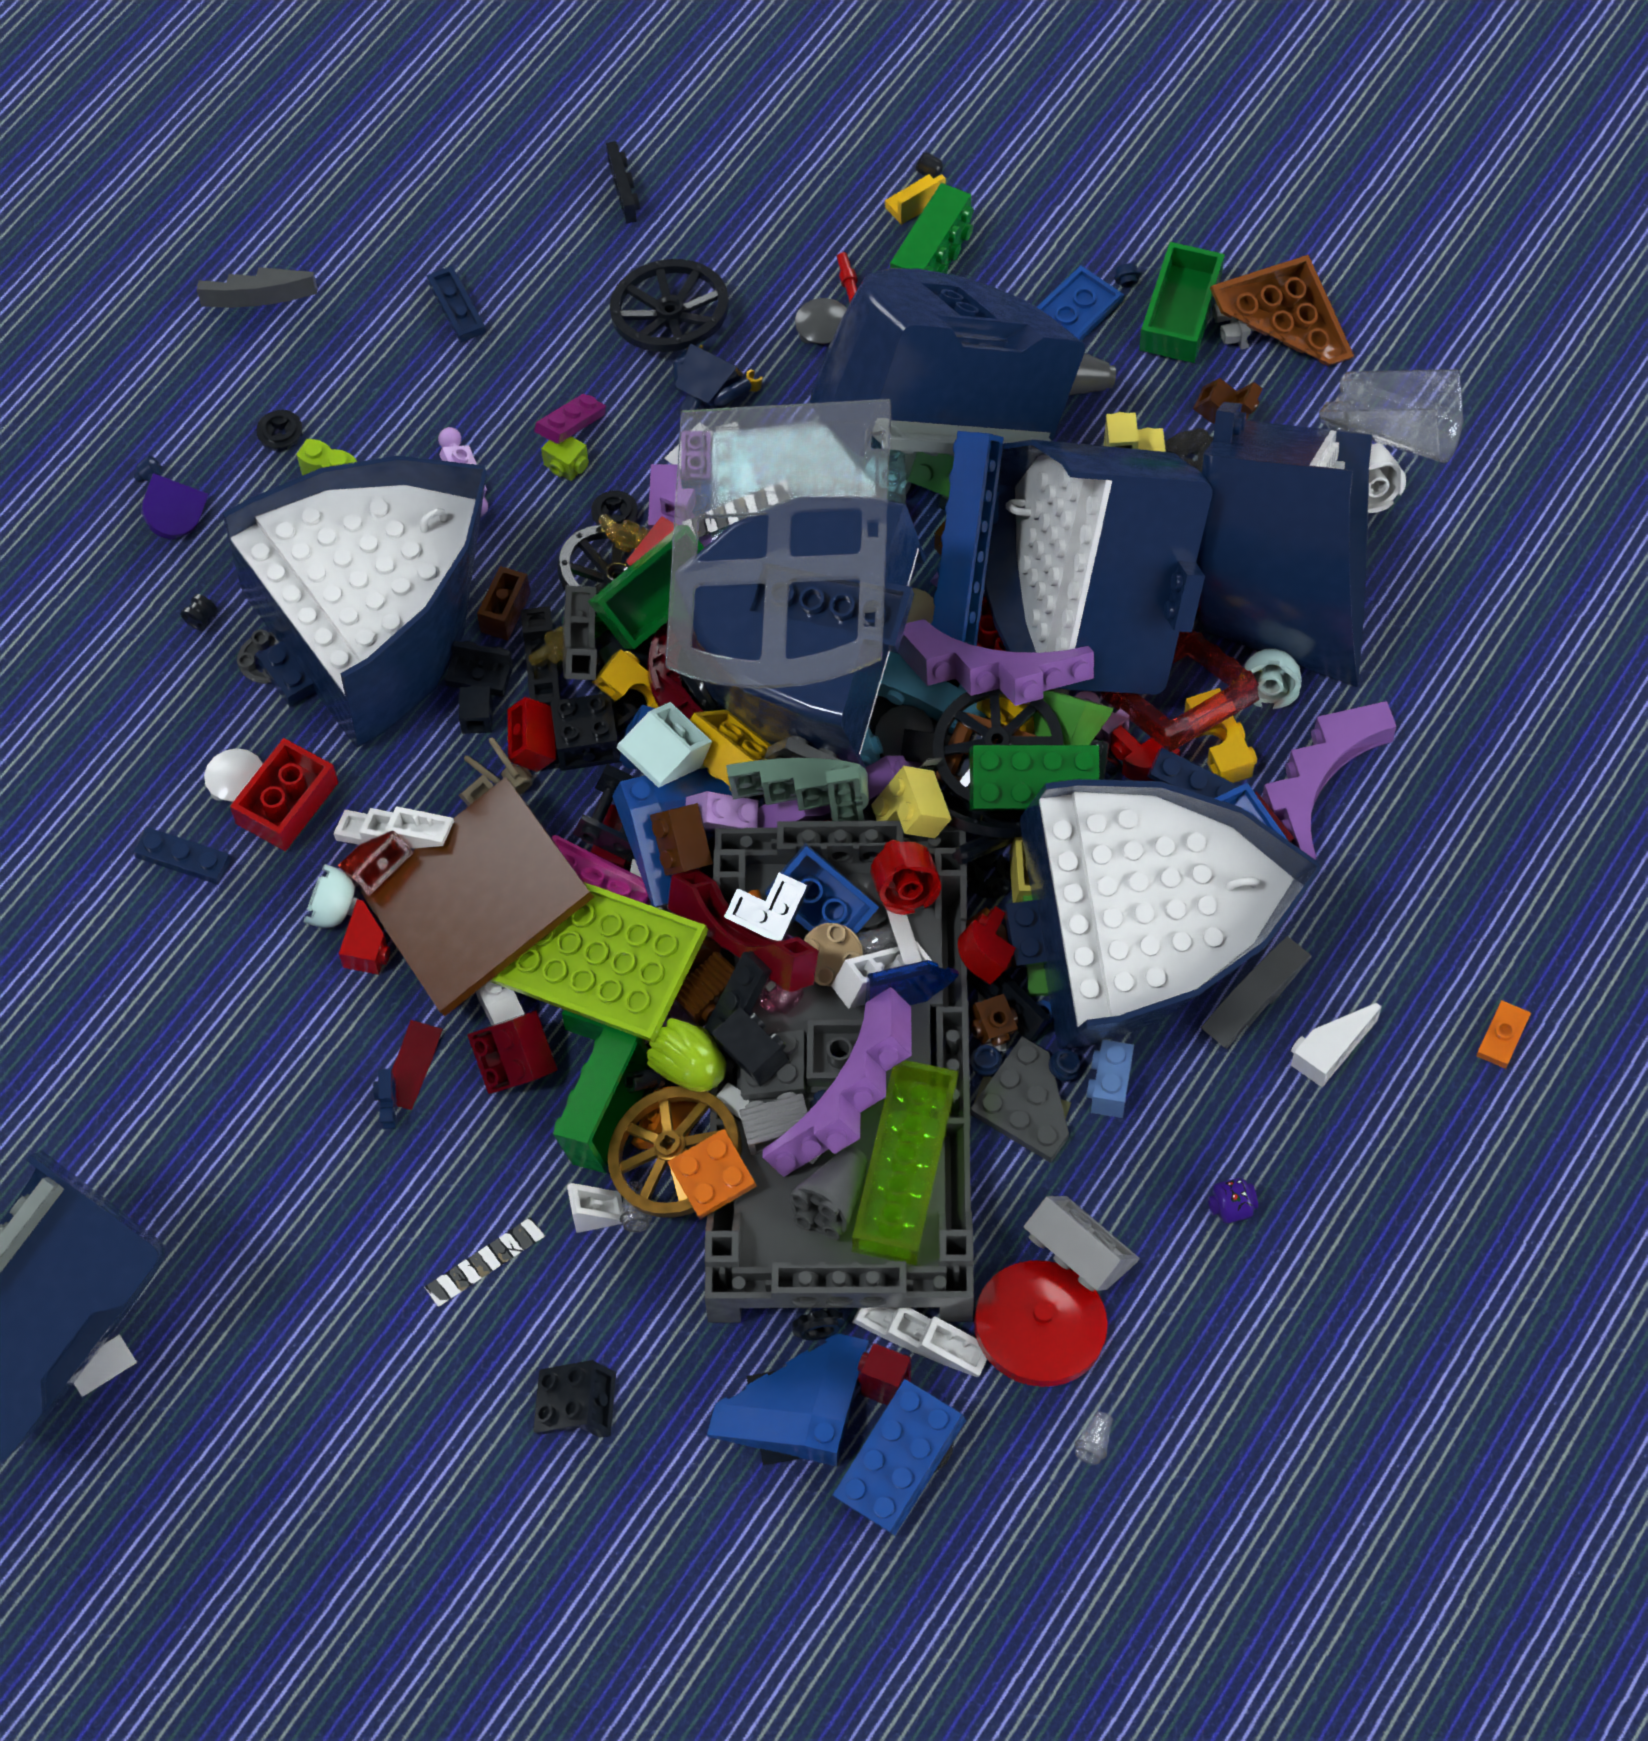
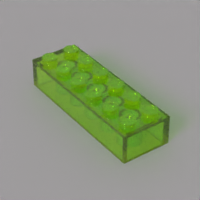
M907 1060L892 1067L852 1236V1252L892 1261H906V1264L917 1266L957 1089L959 1071Z

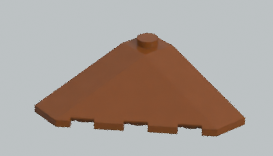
M1309 255L1210 287L1221 314L1229 318L1234 317L1246 323L1247 327L1266 336L1270 335L1302 354L1306 353L1319 359L1318 362L1326 366H1331L1354 357Z

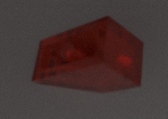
M392 830L357 846L338 867L352 879L353 884L358 889L370 896L414 852Z

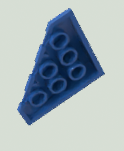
M708 768L697 769L659 788L646 775L620 781L612 795L653 907L658 908L668 905L672 875L665 876L660 862L656 837L652 831L650 815L686 806V797L706 791L732 796V792L729 789L730 786L723 780L711 776L707 771ZM705 831L707 842L709 843L710 839L714 840L715 833Z
M836 1333L825 1339L826 1343L810 1352L806 1350L785 1363V1367L773 1374H765L746 1385L745 1390L730 1399L726 1397L715 1403L707 1437L797 1456L802 1459L838 1467L859 1383L860 1371H857L862 1354L867 1351L869 1340Z

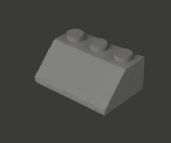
M1046 1196L1023 1226L1030 1233L1029 1239L1042 1249L1047 1247L1055 1254L1053 1257L1055 1262L1066 1270L1071 1268L1079 1275L1078 1281L1091 1291L1107 1290L1140 1259L1067 1196Z

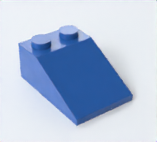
M807 843L800 848L780 872L810 886L795 918L809 932L816 926L824 923H838L848 927L857 934L879 908L876 903ZM775 878V879L772 881V883L766 888V890H765V895H766V896L769 895L770 890H771V888H772V886H773V884H774L776 878Z

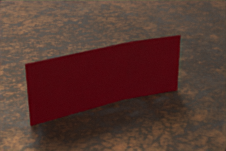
M410 1020L401 1049L392 1068L396 1080V1103L398 1107L412 1110L432 1062L443 1030L442 1028Z

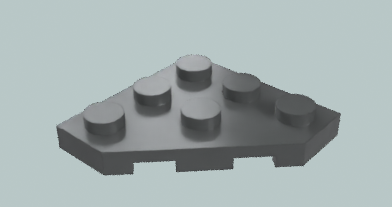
M1021 1037L970 1108V1115L1052 1163L1069 1136L1055 1076L1049 1069V1052Z

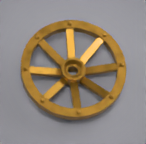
M681 1086L669 1087L645 1096L623 1115L610 1140L608 1168L613 1184L630 1205L643 1213L656 1217H680L695 1212L672 1169L671 1173L679 1201L664 1203L651 1201L650 1199L666 1166H669L667 1161L720 1131L686 1136L709 1108L722 1119L725 1131L741 1157L742 1141L738 1124L730 1110L721 1100L707 1091L695 1092ZM678 1101L698 1103L677 1129L673 1130L670 1103ZM658 1107L660 1108L662 1133L658 1135L636 1125L646 1114ZM629 1134L654 1144V1147L622 1161L623 1149ZM673 1143L671 1149L667 1150V1147ZM657 1158L640 1195H638L628 1185L624 1173Z

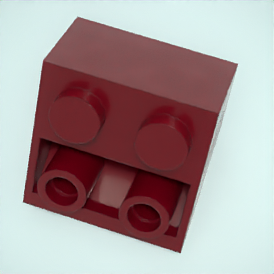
M536 1010L467 1034L488 1094L534 1081L558 1070Z

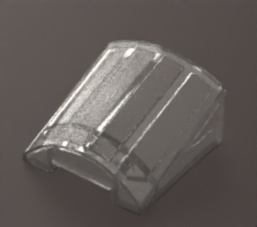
M1449 369L1345 372L1339 381L1340 394L1334 402H1326L1319 412L1320 420L1327 429L1373 434L1372 442L1441 463H1447L1455 453L1463 425L1460 371Z

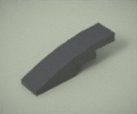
M258 267L256 276L228 274L226 283L199 280L197 285V293L202 307L233 308L262 306L317 294L318 291L314 272Z
M1287 936L1241 981L1201 1028L1227 1049L1246 1026H1251L1269 1003L1271 1005L1312 956Z

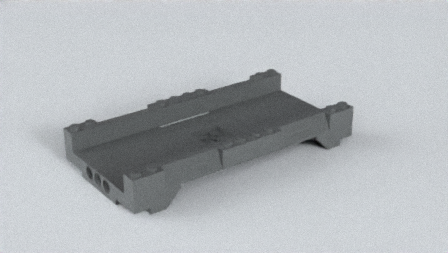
M777 821V828H715L713 880L717 882L728 905H730L737 888L745 892L757 889L761 892L762 899L766 901L768 897L765 895L766 888L805 843L845 877L858 873L870 874L873 860L889 841L898 840L900 842L919 843L929 849L939 874L941 891L937 899L930 906L925 908L922 905L914 909L915 913L907 915L915 941L919 943L935 964L931 970L895 990L911 1006L912 1056L886 1071V1097L860 1113V1139L841 1150L844 1151L848 1147L856 1148L864 1153L868 1160L865 1177L849 1227L838 1240H832L825 1234H821L811 1228L808 1230L802 1229L794 1222L793 1218L796 1214L792 1211L789 1203L791 1192L839 1152L834 1154L828 1149L813 1164L807 1162L783 1177L763 1159V1152L756 1155L750 1154L742 1120L732 1114L741 1134V1158L757 1187L707 1215L705 1230V1304L708 1323L741 1322V1308L939 1307L940 1319L945 1322H973V1223L970 1190L967 967L959 955L957 945L958 938L966 929L967 863L960 865L957 859L952 857V853L956 852V847L966 843V831L952 826H945L934 839L904 834L900 821ZM888 917L879 924L876 930L868 932L860 929L856 934L862 945L863 955L898 947ZM794 920L788 934L793 938L799 937L804 940L809 931ZM721 947L720 954L731 965L736 967L740 958ZM814 982V985L794 992L783 990L777 985L770 993L767 992L764 996L761 991L751 1013H755L766 1026L763 1030L767 1034L805 1030L807 1034V1094H803L808 1112L810 1110V1102L814 1099V1094L820 1090L827 1091L848 1060L861 1030L865 1005L848 1009L832 987L821 986ZM930 1007H936L937 1121H931ZM716 1042L725 1057L727 1068L724 1080L717 1087L711 1089V1094L717 1096L727 1083L741 1090V1067ZM837 1051L847 1053L844 1057H835L832 1054ZM777 1097L749 1100V1103L757 1100L767 1103L777 1100ZM710 1109V1132L725 1129L722 1119Z

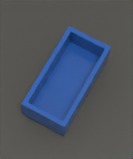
M904 1379L832 1496L895 1536L966 1422L965 1417L952 1407Z

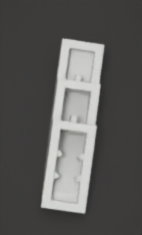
M397 806L394 812L370 808L368 814L344 810L333 834L336 841L364 846L372 843L375 847L384 846L388 848L387 844L391 843L394 846L393 848L438 847L444 845L454 820L451 817ZM386 837L389 841L384 843L380 838ZM379 840L382 844L377 846L373 841Z
M910 1307L859 1308L853 1320L854 1324L892 1343L977 1378L980 1376L987 1361L975 1337L936 1316L930 1319Z

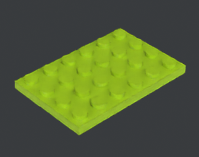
M584 882L594 898L490 980L491 983L654 1043L709 929L704 924Z

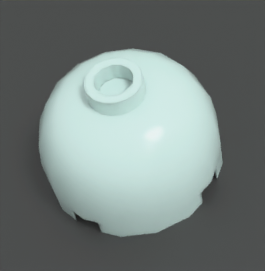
M1264 649L1256 652L1246 661L1241 674V692L1255 706L1262 707L1261 702L1274 703L1272 709H1279L1290 705L1299 696L1302 683L1300 667L1295 659L1285 651Z
M324 864L322 870L326 871L327 874L325 877H318L307 910H313L311 918L304 917V923L321 928H332L341 924L346 915L352 916L358 898L353 897L354 884L352 879L340 869Z

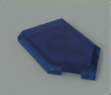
M930 960L870 973L867 975L865 1003L890 987L909 1005L926 1002L951 984L960 974L958 970L949 967L946 969L940 968L938 963Z

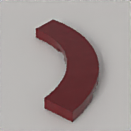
M672 617L659 628L652 639L648 656V680L654 699L659 707L671 702L690 720L694 713L705 711L693 701L686 689L682 687L679 657L683 648L673 633Z

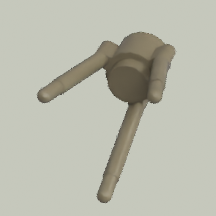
M493 737L489 738V743L506 766L501 773L502 777H507L519 794L524 793L532 785V774L527 768L512 764ZM468 755L464 757L467 763L481 774H484L494 784L501 781Z

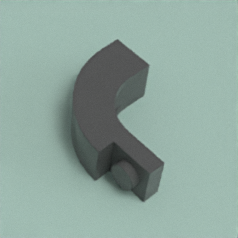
M565 585V608L563 615V674L565 679L596 680L595 610L588 603L596 595V587Z

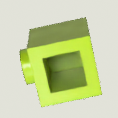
M572 436L559 444L548 440L541 448L544 466L548 467L556 476H563L572 481L578 473L584 472L588 466L589 459L586 444Z

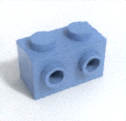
M1102 1039L1101 1050H1094L1091 1069L1097 1070L1096 1079H1089L1086 1098L1092 1099L1091 1113L1123 1118L1134 1044Z

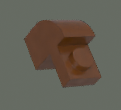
M1218 378L1202 388L1193 409L1209 422L1215 424L1216 410L1223 402L1242 404L1241 412H1246L1245 421H1247L1249 415L1259 405L1258 398L1263 388L1253 382L1236 391L1221 378Z

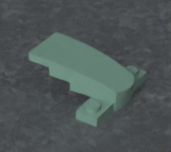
M782 758L726 765L733 800L764 794L766 805L797 800L799 811L830 805L832 821H864L863 809H865L869 801L868 773L858 763L820 758Z

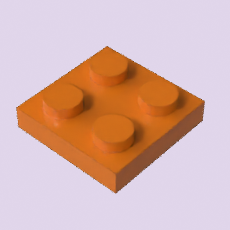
M725 1129L720 1130L667 1161L700 1220L757 1187Z

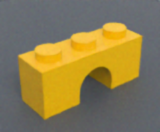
M620 649L613 654L596 676V680L592 681L593 684L614 701L623 697L628 689H635L644 695L647 706L659 707L649 685L648 671L639 664V659L629 651L624 652Z
M1220 688L1186 698L1184 715L1195 738L1204 735H1214L1223 741L1221 744L1209 748L1207 764L1211 772L1232 783L1253 777L1254 765L1257 764L1256 753L1253 747H1248L1244 740V728L1241 722H1236L1234 719V710L1230 699L1224 697Z

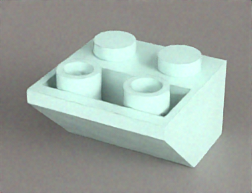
M669 702L649 711L618 743L617 749L659 788L701 768L712 741L679 709Z

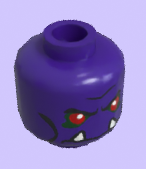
M1235 1178L1216 1183L1213 1186V1195L1208 1196V1205L1212 1216L1218 1215L1223 1223L1228 1224L1251 1218L1254 1209L1258 1208V1199L1252 1183L1248 1184L1243 1178Z

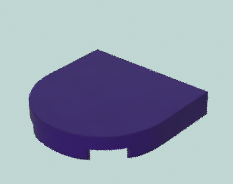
M153 473L142 502L141 513L153 533L163 538L176 539L191 533L196 528L208 493Z

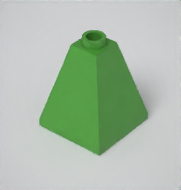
M1051 690L1043 691V700L1053 710L1060 723L1064 745H1090L1113 711L1111 707ZM1036 712L1033 715L1035 735L1051 736L1046 722Z

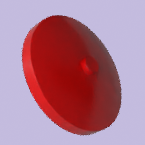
M1032 1260L1008 1266L988 1281L979 1296L974 1315V1329L979 1347L987 1360L998 1371L1017 1382L1039 1387L1058 1386L1071 1382L1082 1376L1094 1365L1102 1352L1106 1340L1107 1314L1098 1292L1084 1287L1078 1281L1079 1275L1072 1269L1066 1270L1058 1263Z

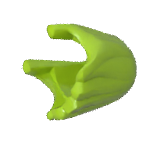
M674 1018L668 1019L666 1022L667 1027L660 1028L655 1042H649L652 1047L647 1051V1064L649 1067L667 1080L690 1091L706 1092L717 1087L724 1080L727 1067L725 1057L713 1037L704 1027L695 1026Z

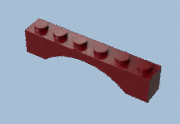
M698 869L672 875L668 901L669 910L676 915L706 925L709 929L707 936L739 958H741L743 952L753 951L772 970L769 979L777 983L783 990L794 992L814 985L819 950L799 937L787 940L765 938L725 918L724 916L729 905L723 897L717 882Z

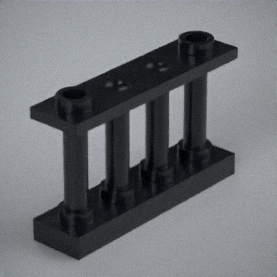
M607 764L595 789L603 792L591 818L582 814L573 835L581 838L588 844H594L632 863V859L635 858L623 825L617 831L603 824V821L613 802L612 795L619 782L636 777Z

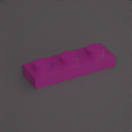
M581 394L537 421L534 432L559 444L604 416L606 405L597 401L593 396Z

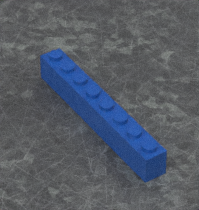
M957 431V439L953 445L954 462L949 476L950 493L949 500L945 506L947 516L945 530L941 537L943 546L941 560L937 567L939 577L937 590L933 598L935 607L931 625L954 639L977 646L1004 437L990 433Z

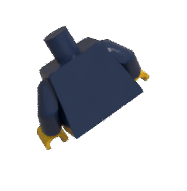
M690 344L689 348L684 350L673 362L675 387L682 395L686 396L679 410L691 418H695L701 405L715 411L719 406L726 405L748 391H759L762 386L763 377L754 379V370H748L745 378L737 366L703 350L702 344L699 347Z

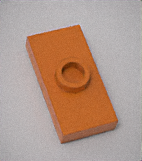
M1501 1000L1476 1056L1506 1069L1531 1012Z

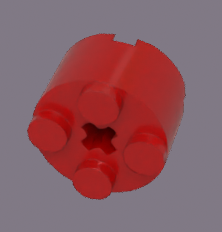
M892 840L884 845L883 850L872 862L870 874L878 896L884 907L892 913L900 915L915 913V908L922 905L927 908L940 894L941 881L926 846L916 842Z

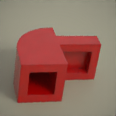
M1121 725L1112 731L1111 751L1117 759L1123 760L1122 774L1132 781H1155L1147 777L1160 748L1163 747L1180 756V750L1160 731L1142 745Z
M997 906L987 915L982 913L977 920H974L960 934L957 944L959 955L965 966L990 985L1006 970L1016 949L995 934L1005 915V912Z

